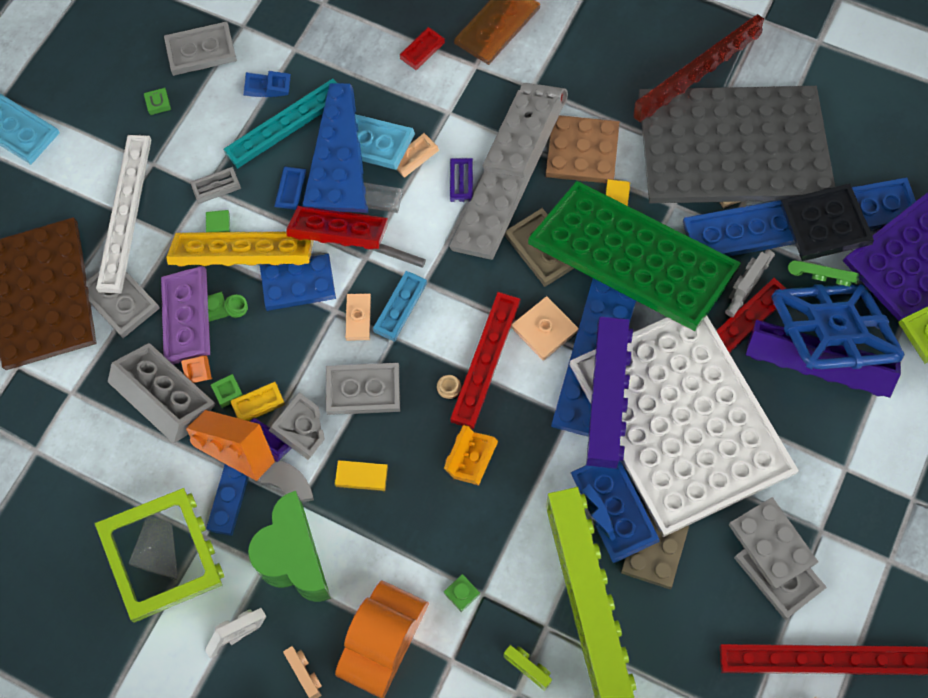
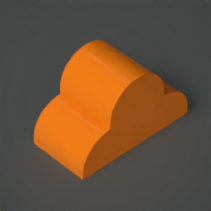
M381 580L370 598L367 597L362 602L351 622L344 642L345 648L336 668V677L379 698H384L426 612L429 602Z

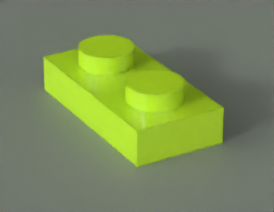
M510 645L504 652V658L545 691L552 682V679L549 677L551 674L549 670L540 663L536 666L529 661L530 655L521 647L517 646L515 649Z

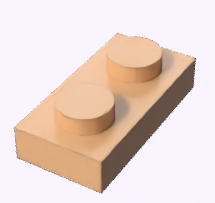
M291 646L283 651L308 697L319 698L322 696L318 690L322 685L315 673L310 675L305 666L309 662L302 650L297 652Z

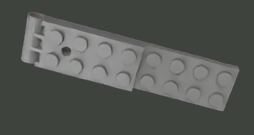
M532 83L522 84L482 165L485 172L449 247L452 251L493 260L558 116L566 104L568 93L565 88Z

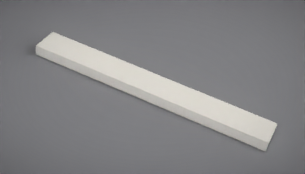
M127 136L96 286L99 293H122L150 151V136Z

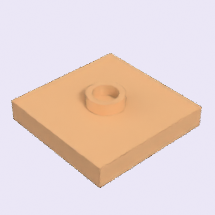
M547 296L511 325V328L543 361L577 334L579 329Z

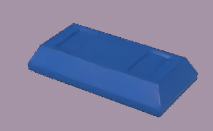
M283 168L275 207L297 209L306 169Z

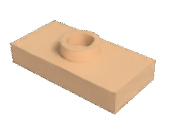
M423 133L410 143L396 170L405 178L439 151L438 146Z
M347 294L346 341L370 340L371 294Z

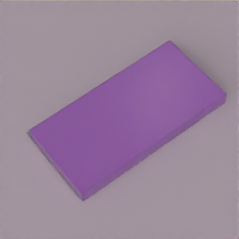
M199 266L161 277L164 357L172 364L181 363L182 360L210 355L206 268Z

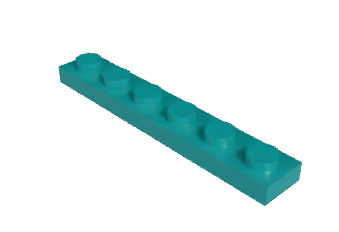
M332 78L223 149L224 153L237 169L321 115L324 111L329 84L337 82Z

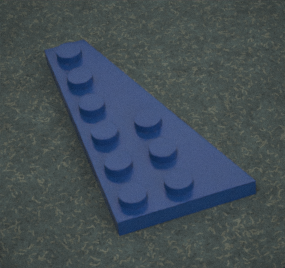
M329 84L303 207L368 213V205L365 199L366 188L362 175L364 172L361 147L357 134L358 124L355 118L354 90L351 84Z

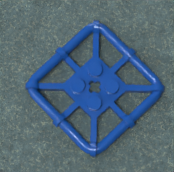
M815 284L813 287L777 289L772 294L774 305L785 325L784 331L787 336L791 337L801 359L807 364V368L811 370L813 368L832 369L844 367L860 369L862 366L891 364L902 361L905 354L888 325L889 320L886 315L881 313L872 295L865 289V285L851 284L850 287L842 285L823 286L822 284ZM853 294L848 302L832 303L829 295ZM814 296L821 304H810L798 297ZM860 297L872 316L859 315L854 305ZM786 305L806 314L809 320L794 322ZM875 326L877 329H880L886 341L870 334L866 327ZM799 332H816L821 343L812 356ZM864 343L884 354L861 356L855 344ZM843 345L849 356L819 359L827 346Z

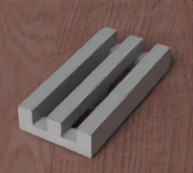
M233 167L190 182L198 204L241 189ZM232 176L231 178L222 180V181H220V182L218 181V180L224 179V178H226V177ZM210 184L209 186H206V187L197 189V188H199V187H201V186Z

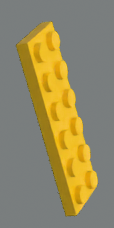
M287 232L175 233L167 254L168 265L177 266L309 264L314 240H298L293 237H287Z

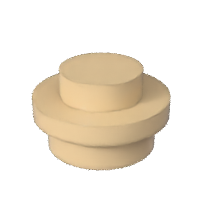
M445 375L439 379L437 391L441 397L452 399L460 393L461 383L457 377Z

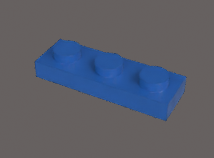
M226 464L224 465L206 529L209 532L232 536L249 477Z

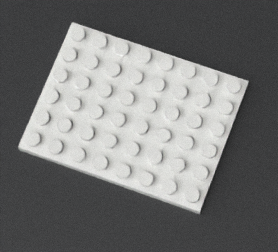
M707 315L696 331L667 317L633 332L632 343L627 344V351H631L630 366H626L625 374L630 375L629 388L624 389V398H628L627 413H622V421L626 422L625 437L621 436L620 445L625 446L622 463L662 537L798 473V468ZM596 349L570 360L569 364L590 403Z

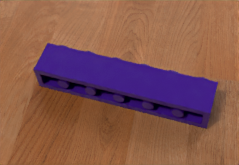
M599 317L586 466L616 469L618 462L624 459L625 446L620 445L621 436L625 437L626 422L622 421V413H627L628 398H624V389L629 388L630 375L625 374L626 366H630L631 351H627V344L632 343L633 329L629 328V319Z
M760 320L755 321L747 344L746 355L754 360H763L781 368L794 369L804 375L811 374L821 377L828 382H838L851 389L868 391L875 396L891 398L901 375V362L862 366L860 369L844 367L832 369L813 368L811 370L806 367L807 364L801 359L791 337L786 335L784 327ZM799 332L812 356L821 343L819 338ZM843 345L827 346L819 359L849 356ZM858 349L861 356L876 355Z

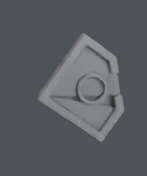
M300 392L269 429L271 433L307 460L311 458L325 439L320 425L319 407Z

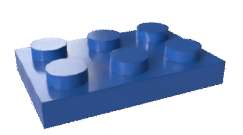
M329 254L311 256L309 264L260 265L264 302L267 311L336 299Z

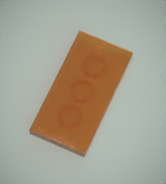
M490 0L454 39V43L489 65L540 9V3L535 0Z

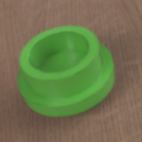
M231 295L224 302V310L229 316L240 318L247 312L248 304L243 296Z

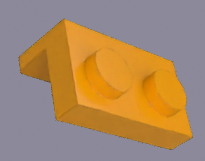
M463 425L456 437L453 449L446 459L444 469L456 480L479 485L498 440L493 436L473 432L469 426Z

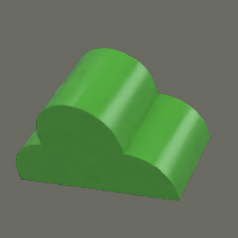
M296 491L290 492L281 497L274 506L272 512L273 524L262 528L252 538L248 552L250 562L262 579L271 586L283 588L294 585L299 594L310 601L321 602L329 600L331 596L303 504Z

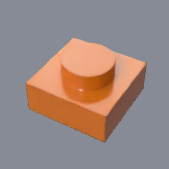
M207 356L181 361L184 375L193 383L212 379Z

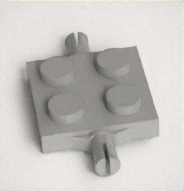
M766 250L765 253L761 252L757 259L752 258L744 275H740L733 286L734 289L729 296L732 301L725 311L728 316L734 317L736 312L742 307L744 301L761 278L764 269L769 267L768 264L775 256L773 251Z

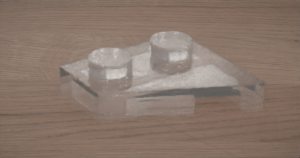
M151 516L146 517L128 564L177 580L178 573L172 523Z

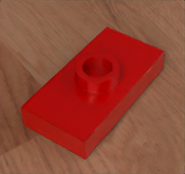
M428 27L400 53V59L417 70L445 43V38Z

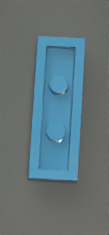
M405 271L373 327V332L395 342L425 289L427 280L409 271Z

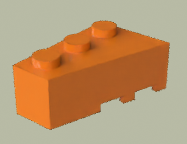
M204 410L186 428L190 436V442L195 448L255 481L275 462L261 426L258 423Z

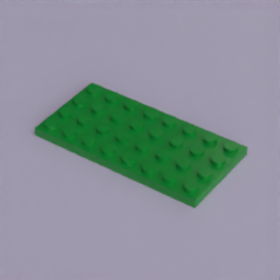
M579 181L574 183L528 239L529 245L693 331L697 330L741 265L740 262Z

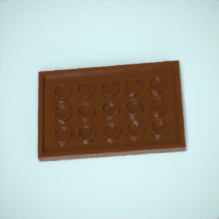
M74 217L0 239L1 366L5 370L97 344L91 304L88 297L89 291L86 285L87 279L78 222Z

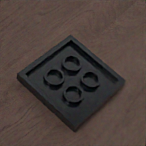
M850 183L781 200V208L802 261L873 245L874 238Z

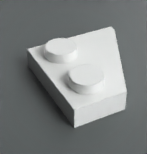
M262 608L253 612L251 609L240 614L238 619L232 622L226 620L217 625L205 649L209 658L211 659L217 655L219 647L229 642L233 645L246 635L260 628L266 618Z

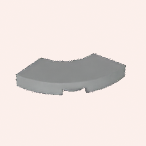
M275 461L260 477L261 485H272L279 488L285 495L296 491L301 502L314 500L312 490L302 473L284 461Z

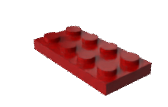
M298 206L286 228L287 237H293L298 240L308 239L320 243L330 242L343 246L352 245L365 249H379L388 226V218Z

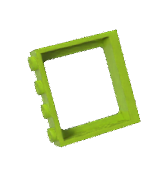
M184 488L95 523L128 615L133 623L223 586L220 579L225 576L220 563L214 565L211 555L215 554L211 540L205 541L202 534L206 530L201 516L196 518L193 508L197 507L192 493L187 494ZM173 506H179L205 573L199 578L138 602L112 532Z

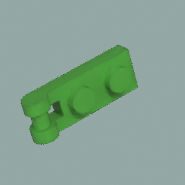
M792 261L788 265L789 272L795 276L807 273L812 274V279L826 282L827 278L836 279V284L850 287L851 283L857 284L859 274L855 272L801 261Z

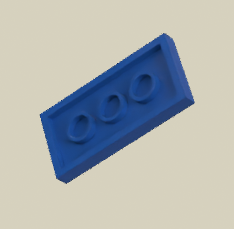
M621 461L618 462L616 469L585 465L570 472L576 486L579 488L580 494H583L582 490L590 484L607 509L616 538L611 541L596 524L595 526L613 563L660 542ZM587 502L588 511L592 515L596 510Z

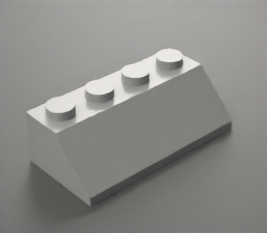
M150 343L111 364L108 383L173 444L189 435L186 428L204 410L211 411L215 406V402Z

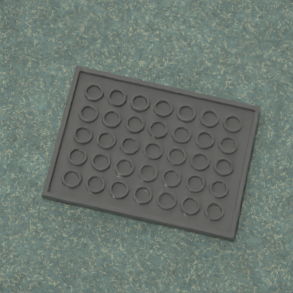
M817 86L639 89L649 203L781 201L835 187Z

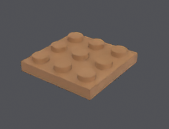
M559 115L550 135L546 177L607 183L608 179L614 180L620 121Z

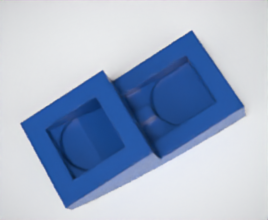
M268 71V75L246 72L243 96L278 97L288 95L290 74Z
M588 484L582 490V493L585 495L586 501L596 510L591 517L598 528L613 541L616 538L615 531L607 509L596 491Z

